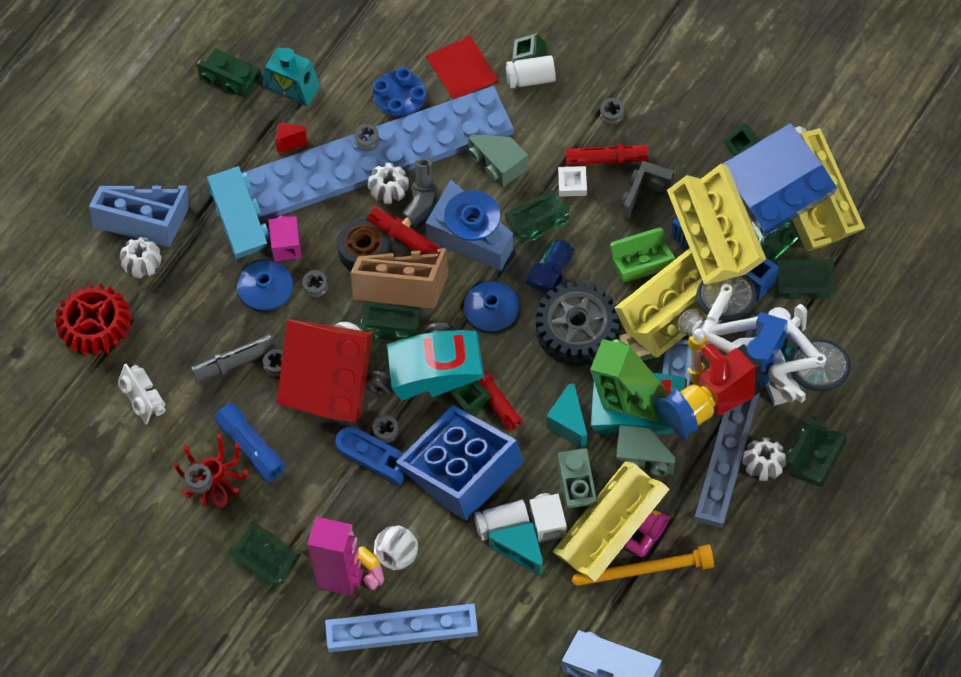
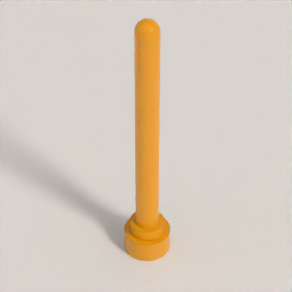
M710 544L698 546L697 550H692L691 554L607 568L596 582L587 579L580 573L573 575L571 581L575 586L692 565H695L696 568L701 567L702 570L714 568L713 554Z

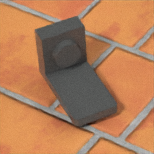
M643 161L640 169H635L632 174L630 193L625 192L620 205L621 208H624L623 218L629 220L643 185L656 192L668 193L667 190L673 186L674 171Z

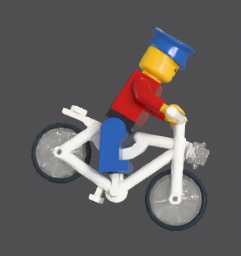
M745 275L709 285L704 284L702 280L697 288L696 298L701 310L708 315L705 322L701 312L697 309L685 311L678 320L679 332L690 336L688 340L690 363L688 372L690 381L695 385H690L681 392L675 388L671 389L666 399H657L655 407L664 422L683 441H687L688 435L696 432L698 425L711 418L713 413L720 416L743 404L760 393L761 388L768 386L771 381L781 388L780 393L785 400L793 402L796 399L802 403L805 401L806 393L792 384L789 379H794L799 385L812 391H829L843 384L848 378L851 362L847 352L837 343L826 339L808 340L802 332L806 329L807 310L802 304L795 307L792 320L790 313L786 309L778 307L772 309L768 314L760 312L758 317L720 324L721 320H736L748 314L756 303V288ZM756 329V338H739L731 343L719 337L720 335ZM787 341L794 347L789 362H786L784 359ZM718 349L727 353V355L724 356ZM701 355L710 362V368L705 370V365L701 362Z

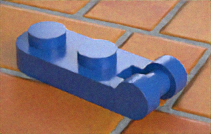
M346 427L337 433L335 438L336 448L342 456L380 475L395 486L401 485L404 480V472L397 465L392 469L387 464L390 460L396 462L404 454L403 452L354 427Z

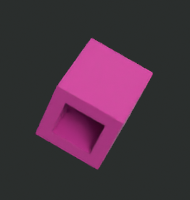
M279 216L276 219H269L274 262L302 258L296 216Z

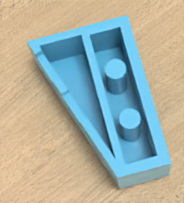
M238 166L208 176V190L210 195L213 196L217 207L216 211L221 218L235 259L267 249L266 240L270 239L266 224L260 225L257 215L261 214L256 198L251 199L247 189L251 188L247 173L241 174Z

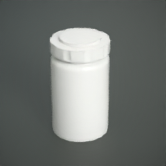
M552 55L516 60L514 63L512 61L506 62V76L510 88L555 82L556 77Z
M523 500L486 509L482 513L480 511L474 513V522L481 541L488 540L491 532L530 523Z

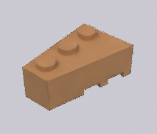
M446 248L438 249L437 254L420 255V251H411V256L394 258L393 253L358 256L350 273L353 300L435 309L448 277Z

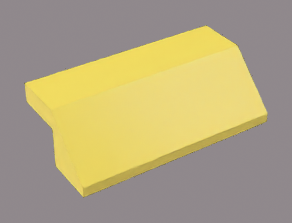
M821 128L802 132L799 135L823 164L837 186V190L834 195L792 220L806 252L827 246L865 229Z
M718 165L701 179L686 175L667 190L704 284L709 285L745 275L766 260L727 165Z
M690 248L614 307L625 331L654 357L661 356L690 332L687 331V327L694 318L698 317L700 321H704L708 316L697 303L696 293L702 278ZM728 280L705 285L702 298L710 310L721 291L722 285L729 284Z
M625 461L596 497L597 504L590 505L552 553L587 579L596 582L669 491V488L661 481L651 479L634 463Z

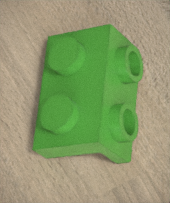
M661 227L610 243L613 266L623 283L636 281L639 278L659 273L675 260L674 255L665 242L664 231Z

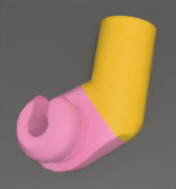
M362 546L359 547L358 558L361 559V564L369 572L363 581L368 589L375 590L378 585L381 586L384 582L381 564L375 555Z

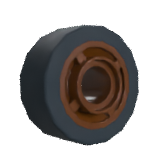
M364 218L353 220L345 225L340 231L337 240L338 253L343 265L352 271L358 256L390 254V239L386 236L387 233ZM363 244L369 245V246L366 247V248H360V247H359L360 245H363Z

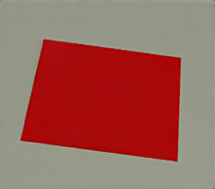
M471 36L426 55L453 100L499 81Z

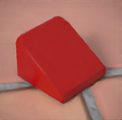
M279 123L275 137L277 153L307 145L306 127Z

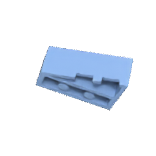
M578 630L562 660V671L573 677H659L662 660L604 640L592 632L585 633Z

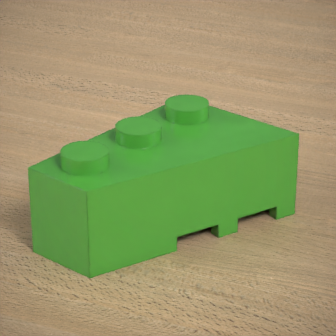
M602 339L590 369L602 407L657 423L660 415L656 410L655 403L657 399H666L669 392L635 351L625 342Z

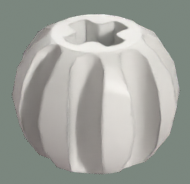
M385 163V167H375L372 170V176L368 178V188L372 190L371 195L377 201L384 199V204H392V200L400 201L405 196L404 191H407L409 188V180L405 177V171L400 166L393 167L392 163Z
M139 237L138 240L131 239L126 242V247L121 248V266L127 274H132L134 278L141 279L144 275L150 277L155 273V269L160 267V249L154 241H149L148 238Z
M762 437L761 442L753 440L748 444L747 451L743 453V464L747 466L746 472L751 477L759 476V481H767L768 477L773 479L778 477L782 473V468L786 466V454L782 453L783 447L778 441L771 443L770 438Z
M402 526L385 528L378 534L375 540L374 554L382 565L391 570L405 569L417 556V539L409 530Z

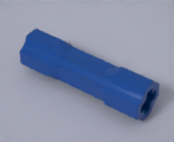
M229 403L218 410L214 416L215 422L228 437L232 438L235 443H239V448L252 462L253 467L266 482H271L282 475L286 469L285 463L251 427L246 417L236 405Z

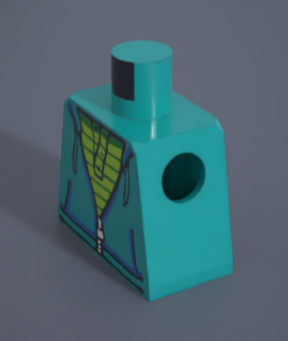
M277 48L265 66L264 89L307 107L309 106L320 88L316 72L309 59L294 54V51L290 48Z

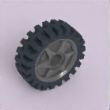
M572 281L566 282L565 288L560 284L556 286L555 292L550 290L546 298L543 297L540 301V307H538L536 313L537 339H539L542 349L545 348V353L549 357L554 355V360L559 363L561 360H565V365L571 366L572 362H576L577 366H583L585 361H587L588 365L593 364L602 339L609 341L617 340L620 322L614 308L617 305L616 303L613 304V298L610 294L606 296L605 290L601 287L596 290L595 284L589 283V286L586 287L583 281H578V286H574ZM575 321H580L583 323V325L574 326L571 323Z

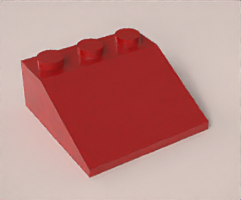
M288 319L277 404L326 418L356 422L362 414L373 333Z

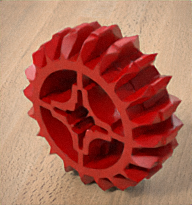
M90 283L86 290H82L78 286V293L68 292L67 297L69 300H60L61 308L56 309L57 319H55V326L58 330L57 334L59 338L63 339V344L67 348L71 347L75 354L80 350L85 357H87L90 351H93L97 357L100 350H104L109 354L110 346L113 345L119 348L118 339L126 340L127 335L125 331H129L131 328L129 321H131L132 315L129 311L128 302L124 300L123 295L120 292L115 293L114 288L111 286L106 290L101 283L96 289ZM80 312V317L76 320V324L72 327L74 318ZM115 312L114 319L110 326L107 328L106 323L111 319L110 316Z

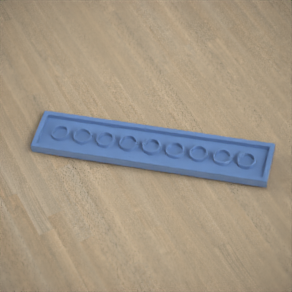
M492 86L376 126L379 133V145L372 151L365 152L358 149L353 134L243 172L247 173L251 188L247 189L250 198H256L261 214L257 215L259 222L368 185L369 176H372V170L377 166L385 167V163H392L393 167L400 166L406 172L415 169V161H420L421 158L430 159L432 162L468 150V137L472 134L502 137L514 134V128L495 87ZM368 134L363 135L365 141L371 140Z

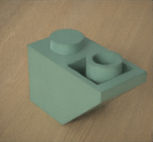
M475 134L468 137V154L475 163L479 162L485 168L488 177L492 181L497 180L502 187L528 170V154L511 137Z
M620 425L616 469H619L627 461L634 463L642 471L650 472L655 476L673 475L675 457L649 428Z
M587 448L558 452V472L567 508L597 504Z

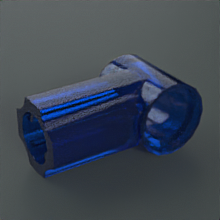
M554 239L541 261L536 262L532 266L526 284L546 294L550 290L555 292L556 286L561 283L564 270L575 254V249L562 239Z

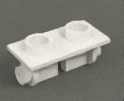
M124 364L118 380L119 387L128 396L134 412L141 417L146 425L151 414L155 413L156 416H160L166 411L164 408L165 402L156 389L146 392L147 389L152 388L153 384L143 368H139L138 365L129 368L127 364Z

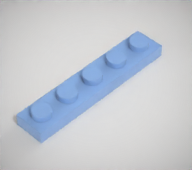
M475 604L325 620L328 652L478 636Z

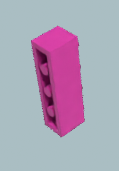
M320 517L315 518L308 548L319 589L352 596L354 588L360 587L363 570L360 569L361 559L358 558L359 548L356 547L357 537L353 534L352 524Z

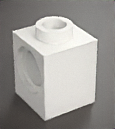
M544 493L531 499L530 514L538 543L563 538L566 535L567 525L559 494L551 495Z

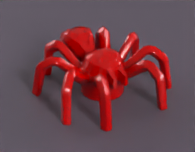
M218 434L216 436L218 443L217 459L212 458V456L207 459L204 458L201 464L207 466L211 472L213 480L211 498L213 505L218 509H224L229 504V496L220 482L225 485L234 497H239L238 488H234L225 476L245 481L248 479V471L244 470L243 475L225 470V468L237 465L240 457L239 443H235L233 461L221 464L224 457V445L222 436ZM184 445V452L191 465L199 464L192 456L188 445ZM174 462L173 465L176 471L185 479V473L181 470L178 463ZM201 474L199 480L204 481L203 474ZM182 490V494L186 498H191L194 495L192 491ZM209 490L204 492L203 498L200 499L204 508L208 505Z

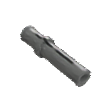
M268 334L221 355L219 353L214 354V358L190 368L198 384L218 374L223 376L227 374L228 370L257 359L276 348L271 336Z

